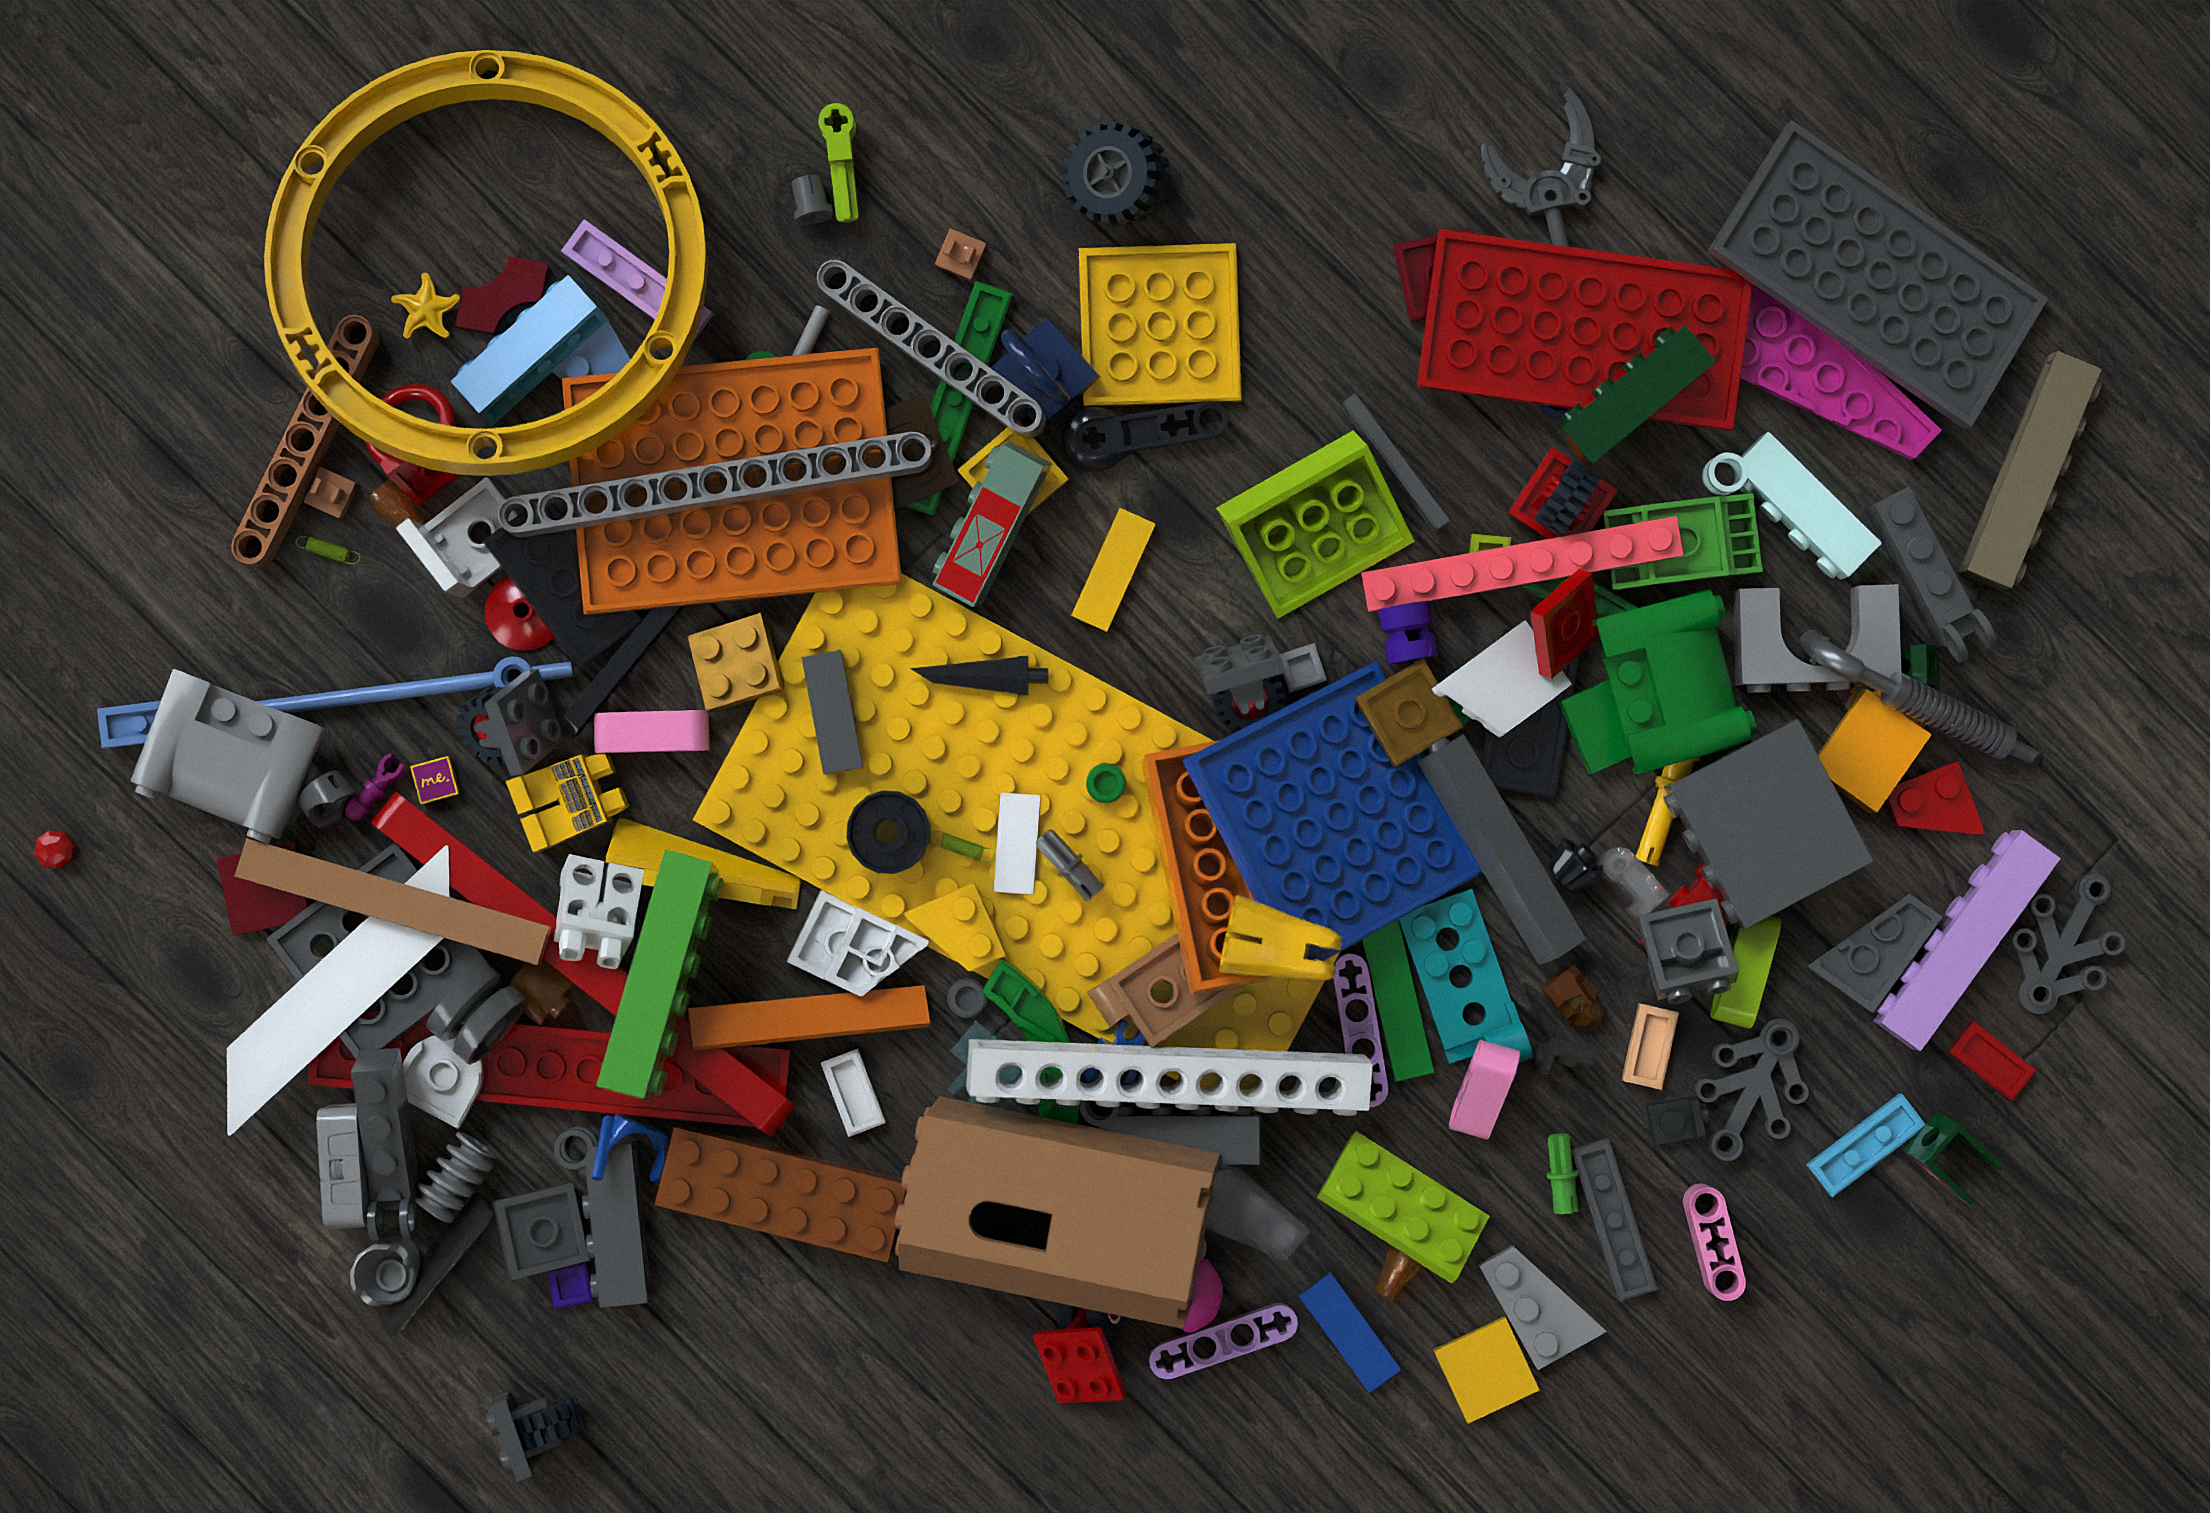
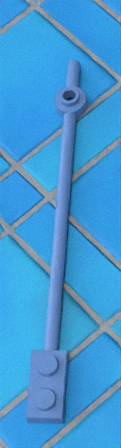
M512 656L502 659L492 672L256 702L284 713H293L488 687H505L510 683L509 674L513 670H519L522 674L526 670L539 669L543 681L574 677V666L572 661L531 666L528 661ZM161 701L97 709L101 747L114 748L145 744Z

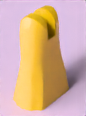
M1236 895L1220 959L1219 972L1248 976L1298 978L1312 981L1333 979L1337 966L1317 959L1315 961L1307 959L1309 945L1314 944L1319 945V948L1341 950L1343 937L1327 927L1305 921L1263 903Z

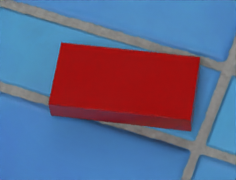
M1972 1020L1947 1050L1949 1054L2009 1101L2015 1099L2037 1071Z

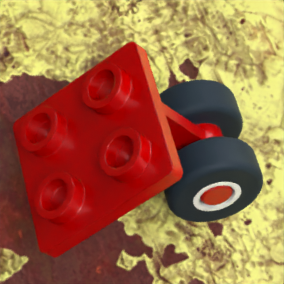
M1058 1303L1057 1321L1060 1329L1037 1331L1033 1339L1059 1403L1121 1401L1124 1399L1126 1391L1105 1336H1114L1120 1333L1124 1327L1126 1317Z

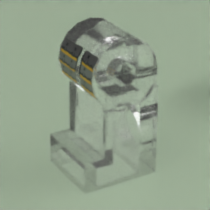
M1622 847L1611 848L1600 857L1599 870L1603 874L1602 876L1608 881L1616 882L1633 901L1625 910L1635 921H1638L1640 915L1649 914L1670 896L1630 850Z

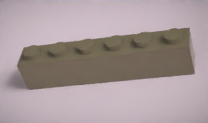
M2060 351L2047 356L1963 559L1959 574L2000 591L2011 589L2013 584L2018 585L2021 582L2027 568V564L2023 562L2028 548H2034L2041 535L2042 527L2038 526L2042 513H2047L2055 501L2057 491L2053 490L2056 479L2058 475L2063 476L2070 464L2072 455L2068 453L2072 440H2077L2085 428L2087 418L2082 416L2088 403L2092 404L2100 391L2102 382L2098 381V377L2102 370L2101 368Z

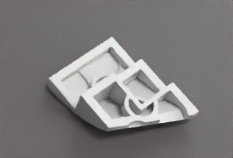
M1525 620L1437 684L1432 690L1439 697L1447 695L1463 706L1462 713L1471 719L1480 721L1486 729L1500 738L1563 692L1572 683L1562 670L1553 679L1539 674L1533 630Z
M821 890L786 962L862 997L881 980L924 949L929 940L861 908H855Z

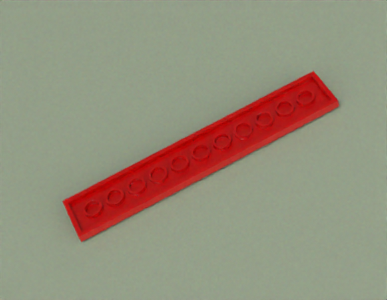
M367 1009L361 1016L365 1020H372L379 1015L381 1010ZM431 1015L386 1048H400L402 1064L409 1051L417 1043L435 1035L426 1027ZM516 1023L505 1037L488 1054L481 1058L484 1066V1080L476 1101L756 1127L667 1056L662 1069L664 1072H668L666 1085L661 1096L655 1094L653 1102L596 1086L612 1032ZM339 1036L310 1062L307 1085L354 1089L351 1071L356 1058ZM751 1045L723 1048L787 1098L791 1049ZM784 1122L781 1124V1126H780L778 1129H783V1128H784Z

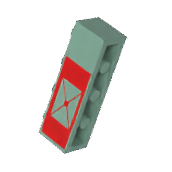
M1013 442L1003 443L1000 448L997 446L993 448L985 463V468L989 469L983 483L978 481L968 497L967 502L971 504V507L966 517H960L951 531L950 538L954 539L948 553L943 552L934 566L933 573L937 574L932 584L933 586L972 607L984 603L1052 463Z

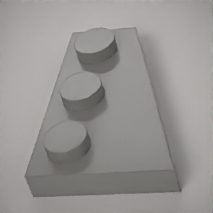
M1513 1245L1478 1264L1537 1370L1607 1332Z

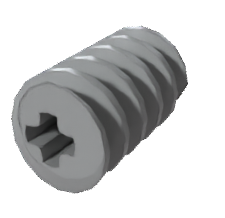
M462 1132L455 1134L462 1144L461 1147L450 1144L446 1146V1149L452 1156L451 1160L441 1157L436 1159L443 1169L442 1172L428 1170L427 1175L433 1183L430 1186L419 1182L417 1187L423 1194V1197L414 1198L422 1208L447 1223H451L455 1219V1213L452 1209L461 1210L465 1206L461 1196L471 1197L475 1193L471 1183L480 1185L484 1181V1176L480 1170L490 1172L494 1168L493 1162L489 1157L496 1158L493 1152L485 1145Z

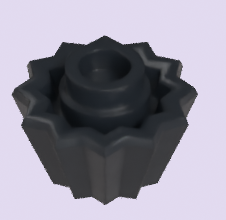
M1566 837L1561 840L1548 865L1555 878L1569 891L1573 892L1600 881L1603 875L1595 864L1598 861L1595 853L1584 843L1578 846Z

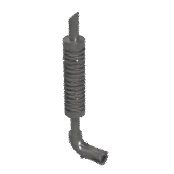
M1809 630L1800 637L1799 647L1802 652L1811 657L1809 660L1812 664L1819 663L1831 672L1851 682L1858 680L1881 691L1882 704L1911 718H1915V720L1998 760L2004 759L2010 754L2032 766H2037L2041 762L2043 753L2017 741V731L2015 728L1963 704L1934 688H1930V686L1924 685L1897 671L1888 678L1864 666L1863 660L1829 642V637H1823L1816 630Z

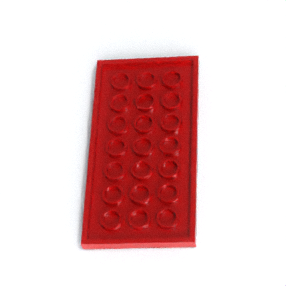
M1439 229L1416 388L1572 409L1580 403L1585 408L1596 399L1591 392L1609 377L1616 383L1626 374L1622 367L1641 352L1646 358L1656 350L1657 347L1653 341L1667 329L1672 327L1677 332L1686 325L1715 359L1716 363L1647 420L1731 431L1734 427L1753 283L1732 269Z

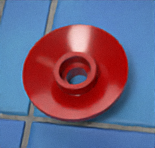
M506 576L495 584L485 604V619L492 635L506 647L520 651L535 650L548 644L554 636L510 578ZM521 603H525L529 607V613L524 618H519L515 613L516 607Z

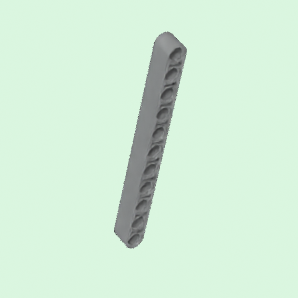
M906 432L515 496L501 503L497 518L500 525L511 535L529 537L914 474L924 471L930 465L932 448L929 440L923 434ZM911 443H918L925 448L924 457L917 462H910L903 457L904 448ZM871 450H880L886 455V460L882 466L870 468L863 462L865 454ZM833 456H840L846 461L844 471L837 475H831L824 470L826 460ZM794 462L806 466V474L799 481H790L785 477L786 468ZM753 469H761L767 473L765 483L758 488L749 487L745 483L747 474ZM715 475H721L727 479L725 490L719 494H711L706 490L708 480ZM674 482H683L687 485L685 497L678 501L668 499V487ZM636 488L645 489L647 491L646 502L640 507L629 506L627 503L629 493ZM595 495H604L608 500L606 509L599 514L590 513L588 510L589 500ZM557 501L566 502L568 506L566 516L560 520H551L548 515L550 506ZM516 508L527 509V521L519 527L510 526V513Z

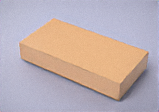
M1638 1003L1622 1081L1662 1090L1679 1012Z

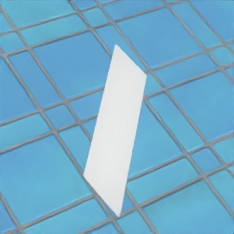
M446 845L405 884L449 897V847ZM369 916L227 1047L228 1135L231 1136L433 949L443 937Z

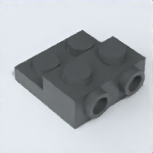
M1717 898L1644 914L1638 917V924L1648 955L1647 964L1658 1000L1668 998L1670 1004H1678L1691 999L1692 992L1707 989L1709 995H1718L1729 991L1731 984L1736 983L1739 971Z

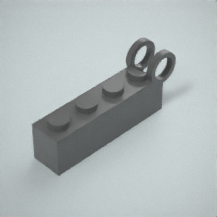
M1906 487L1865 508L1864 511L1934 644L1938 648L1946 646L1952 657L1959 663L1968 659V651L1962 640L1968 634L1975 632L1980 642L1986 648L1995 645L1997 639L1990 622L1979 609L1974 610L1911 488Z
M400 1048L361 1050L351 1075L371 1198L367 1208L368 1234L371 1241L381 1240L384 1230L383 1210L399 1209L401 1235L403 1239L413 1238L416 1226L415 1206L417 1203L414 1198H419L421 1191L417 1187L420 1180Z
M1090 1100L1080 1101L1082 1117L1089 1124L1100 1126V1129L1220 1153L1218 1164H1260L1262 1161V1112H1252V1106H1239L1238 1111L1213 1112L1212 1105H1199L1197 1110L1173 1112L1172 1105H1160L1159 1108L1149 1109V1112H1133L1132 1105H1123V1102H1120V1106L1113 1107V1112L1110 1115L1101 1116L1092 1110Z
M573 1127L563 1132L556 1139L554 1156L561 1166L571 1170L579 1169L580 1178L587 1179L588 1195H583L582 1205L584 1218L591 1219L592 1234L587 1235L586 1238L589 1259L595 1258L596 1274H591L590 1279L592 1297L599 1298L600 1308L648 1303L652 1299L637 1141L616 1142L608 1155L603 1179L595 1181L592 1179L598 1138L593 1131L586 1127ZM570 1136L581 1137L586 1142L587 1155L583 1160H576L568 1155L566 1141Z

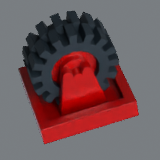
M1551 447L1507 514L1544 539L1590 532L1618 490L1577 461L1570 459L1554 447Z

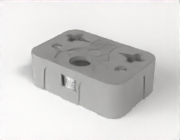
M356 1103L332 1104L320 1108L317 1112V1138L324 1228L328 1230L367 1227V1208L371 1198Z

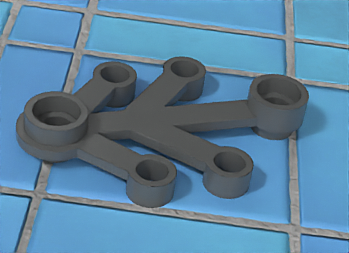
M2085 874L2077 880L2075 894L2079 900L2060 936L2058 935L2052 915L2055 910L2054 899L2048 894L2039 893L2035 894L2028 903L2030 913L2036 918L2047 954V960L2040 971L2033 952L2037 943V938L2033 931L2019 928L2011 933L2009 942L2011 947L2017 951L2025 978L2018 988V999L2027 1011L2036 1014L2046 1013L2055 1007L2058 997L2085 988L2099 990L2106 984V973L2097 966H2087L2082 969L2079 975L2056 980L2064 965L2101 954L2118 955L2125 948L2124 937L2115 931H2106L2097 939L2074 945L2095 905L2104 903L2110 895V884L2104 876L2100 874ZM2093 882H2097L2101 887V892L2097 897H2093L2089 892V887ZM2040 898H2044L2048 905L2043 913L2038 912L2036 909V902ZM2021 933H2025L2029 937V943L2024 948H2021L2017 943V938ZM2109 936H2114L2117 940V947L2112 951L2106 947V940ZM2094 970L2099 975V980L2095 985H2090L2087 981V975ZM2041 986L2045 990V998L2038 1002L2035 1000L2033 993L2037 987Z
M1772 1019L1764 1024L1758 1037L1733 1045L1720 1043L1713 1049V1060L1722 1067H1731L1739 1058L1762 1053L1756 1066L1716 1080L1702 1078L1695 1084L1694 1092L1696 1097L1707 1103L1714 1102L1719 1095L1744 1088L1724 1128L1714 1131L1710 1136L1709 1149L1715 1157L1723 1161H1731L1741 1154L1743 1140L1739 1134L1759 1096L1767 1117L1764 1125L1766 1133L1775 1139H1783L1790 1133V1122L1783 1116L1770 1076L1778 1060L1786 1081L1782 1089L1784 1098L1794 1104L1803 1103L1808 1098L1809 1089L1801 1081L1793 1056L1794 1051L1799 1045V1032L1790 1021ZM1776 1031H1782L1785 1035V1041L1779 1046L1772 1042V1036ZM1723 1048H1729L1732 1052V1057L1728 1062L1723 1063L1719 1059V1052ZM1705 1083H1711L1714 1087L1713 1094L1708 1098H1704L1701 1094V1087ZM1795 1084L1800 1085L1802 1088V1094L1797 1099H1793L1789 1095L1790 1087ZM1780 1119L1784 1123V1129L1781 1133L1774 1134L1771 1130V1125L1773 1121ZM1727 1136L1731 1140V1146L1728 1150L1721 1151L1718 1148V1141L1721 1137Z

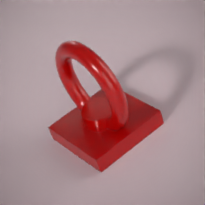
M423 384L404 385L388 392L380 399L393 408L409 400L426 401L438 413L439 423L437 424L455 427V415L452 405L443 393L433 387ZM366 442L368 451L373 459L381 465L386 475L417 506L462 476L460 474L431 470L405 462Z

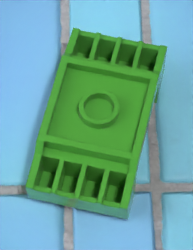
M1753 493L1603 511L1605 529L1677 516L1684 555L1683 557L1610 569L1613 591L1639 589L1650 585L1716 577H1739L1763 572Z

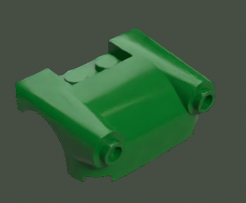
M1710 589L1592 620L1593 626L1598 628L1602 643V660L1622 735L1626 743L1629 744L1635 766V768H1632L1633 774L1644 773L1746 745L1752 742L1751 735L1757 733L1752 712L1750 710L1744 711L1742 706H1737L1716 628L1720 626V619L1726 617L1725 608L1721 596H1714Z

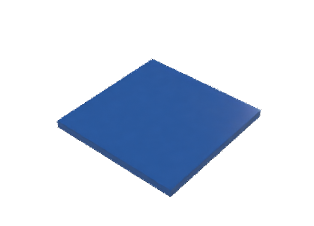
M1377 661L1182 760L1254 900L1294 917L1327 927L1343 937L1341 950L1319 948V945L1310 944L1307 959L1315 961L1317 959L1324 961L1483 873L1417 763L1418 760L1426 756L1424 751L1393 767L1354 701L1355 697L1386 680Z

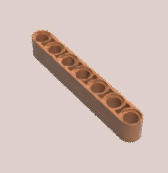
M348 315L339 322L327 346L338 363L347 361L349 364L348 374L359 384L380 341L379 331L375 325L364 317ZM357 326H365L366 338L360 344L353 345L350 342L351 331ZM318 364L315 370L316 374L322 369L320 364ZM308 387L232 540V553L241 563L254 567H264L274 559L340 425V422L329 412L322 416L317 415L315 406L318 400ZM305 432H312L314 435L313 446L309 450L301 452L298 447L300 436ZM289 467H294L297 473L296 481L289 487H283L281 483L282 472ZM276 502L279 507V515L276 520L267 523L263 516L264 509L268 504ZM258 538L262 545L261 552L255 558H249L246 553V546L250 540Z

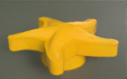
M428 273L421 275L422 286L416 295L401 294L391 297V301L394 304L403 305L410 313L403 333L406 339H411L415 331L424 327H428L445 339L450 337V333L444 328L443 318L445 313L460 303L461 297L458 294H454L451 297L438 296L434 283Z

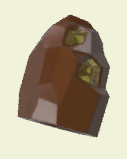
M1568 964L1540 987L1549 1001L1569 1023L1577 1027L1594 1026L1602 1020L1603 1005L1600 997L1574 964Z

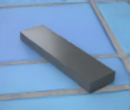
M1356 393L1345 400L1341 406L1342 411L1432 532H1436L1450 521Z
M1606 1137L1572 1148V1159L1576 1170H1578L1581 1187L1618 1301L1621 1302L1658 1290L1609 1138Z

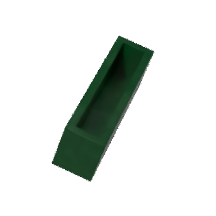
M1686 325L1677 332L1672 327L1667 329L1653 341L1657 347L1656 350L1646 358L1641 352L1638 353L1622 367L1626 372L1622 378L1614 383L1609 377L1591 392L1596 398L1585 408L1578 403L1560 418L1565 425L1557 433L1587 468L1716 363L1715 359Z

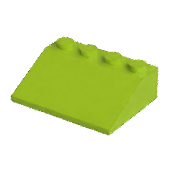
M1354 430L1216 508L1234 544L1277 619L1415 542L1368 445Z

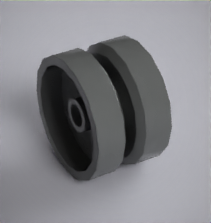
M487 962L477 965L453 986L434 1009L426 1025L443 1042L455 1038L453 1052L468 1065L478 1062L505 1037L520 1019L529 1003V1000L512 985L500 989L503 976Z

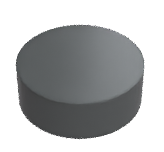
M963 978L956 981L950 987L947 995L948 1005L952 1012L963 1018H971L980 1014L987 1003V997L981 994L984 986L973 978Z

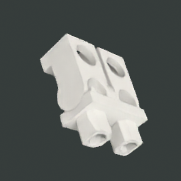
M569 854L560 876L559 886L561 887L554 935V941L559 942L560 958L579 961L584 955L585 948L599 950L597 964L601 967L617 969L633 939L644 870L609 862L602 877L604 861ZM585 868L593 874L575 872V870ZM619 876L626 877L632 882L614 880V878Z

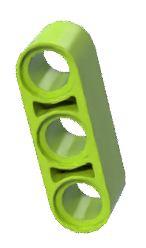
M1769 916L1746 929L1738 928L1737 924L1734 923L1730 944L1739 974L1736 983L1731 984L1729 991L1714 995L1711 1007L1712 1019L1748 1029L1752 1028L1757 1017L1781 929L1780 918Z

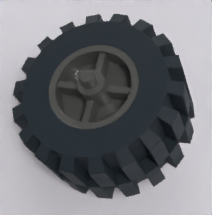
M1108 122V126L1101 123L1092 126L1093 132L1084 130L1078 135L1081 142L1079 144L1072 142L1068 150L1073 152L1070 159L1064 157L1062 165L1068 167V174H1062V183L1070 185V189L1066 190L1065 193L1069 200L1076 201L1073 207L1078 212L1086 214V217L1091 220L1124 227L1132 226V221L1141 223L1147 220L1146 212L1155 214L1160 208L1156 201L1158 198L1165 200L1168 192L1162 190L1164 183L1170 184L1171 175L1164 173V168L1170 167L1168 158L1160 156L1164 151L1160 143L1152 141L1154 137L1140 131V129L1116 122Z

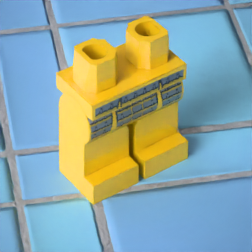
M609 753L591 755L589 757L588 755L580 754L541 770L506 781L518 815L531 813L556 802L560 804L520 819L533 853L542 852L601 825L612 822V816L619 814L629 807L621 787L602 793L598 783V779L616 773Z

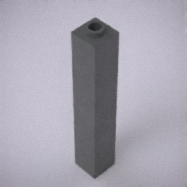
M1463 734L1451 741L1448 737H1443L1434 742L1432 746L1427 748L1429 754L1418 760L1417 763L1538 965L1558 959L1586 940L1584 934L1465 735Z

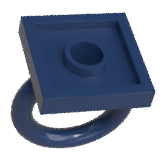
M1048 317L1023 339L1015 331L1005 330L1001 335V341L1009 352L991 367L992 370L1039 404L1046 416V426L1101 378ZM1025 409L1024 411L1026 412V414L1034 422L1036 419V411L1033 409Z

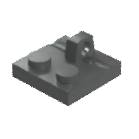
M573 1183L561 1184L493 1201L510 1280L590 1261Z

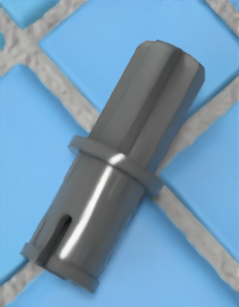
M1048 830L1037 840L1036 846L1059 870L1058 877L1064 876L1084 898L1085 902L1090 900L1092 895L1094 896L1104 887L1105 884L1082 862V854L1076 855L1054 830Z

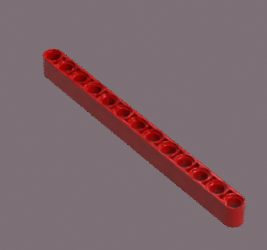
M395 792L371 821L375 827L424 865L447 845L449 847V885L474 905L552 927L543 959L617 1017L628 973L619 966L617 969L601 967L597 964L599 951L595 949L585 948L584 955L579 961L561 959L559 942L554 941L557 917L399 793ZM678 1016L674 1031L679 1033L678 1043L673 1057H667L766 1135L772 1137L796 1106L723 1048L692 1051L688 1021Z

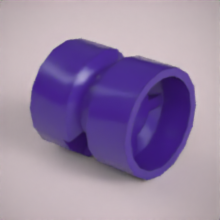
M1429 601L1401 604L1378 610L1382 632L1389 635V639L1384 642L1387 664H1397L1438 656L1435 634L1429 632L1427 628L1432 623ZM1411 631V641L1408 642L1405 632Z

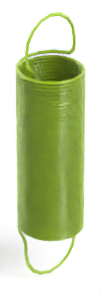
M310 537L306 547H304L308 552L345 564L348 563L350 552H355L350 551L349 548L314 537Z
M944 833L941 845H935L978 861L981 859L983 849L991 850L990 848H984V846Z

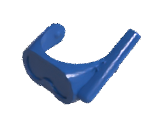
M615 1114L614 1117L605 1116L602 1120L592 1179L595 1181L603 1179L608 1155L616 1142L631 1133H645L648 1135L653 1149L658 1151L650 1173V1180L654 1183L660 1182L670 1145V1135L619 1114Z

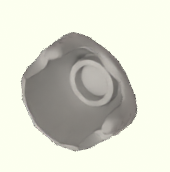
M388 1230L381 1240L357 1255L350 1271L353 1291L365 1303L376 1307L394 1304L408 1297L415 1285L420 1266L419 1251L416 1244L410 1238L403 1239L400 1230Z

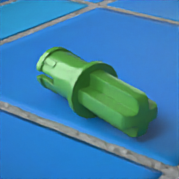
M1555 1133L1548 1138L1551 1171L1546 1173L1547 1178L1551 1179L1553 1213L1571 1214L1579 1211L1575 1177L1578 1176V1170L1573 1169L1569 1134Z

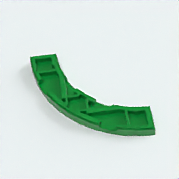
M1002 957L981 994L993 1001L1011 1018L1016 1026L1020 1028L1027 1041L1072 1043L1060 1015L1048 997L1026 974ZM1054 1066L1047 1067L1041 1072L1039 1079L1043 1082H1052L1059 1076L1060 1069ZM1040 1099L1038 1116L1077 1124L1080 1104L1067 1106L1057 1104L1056 1099Z

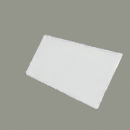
M1001 793L994 892L1033 894L1040 795Z

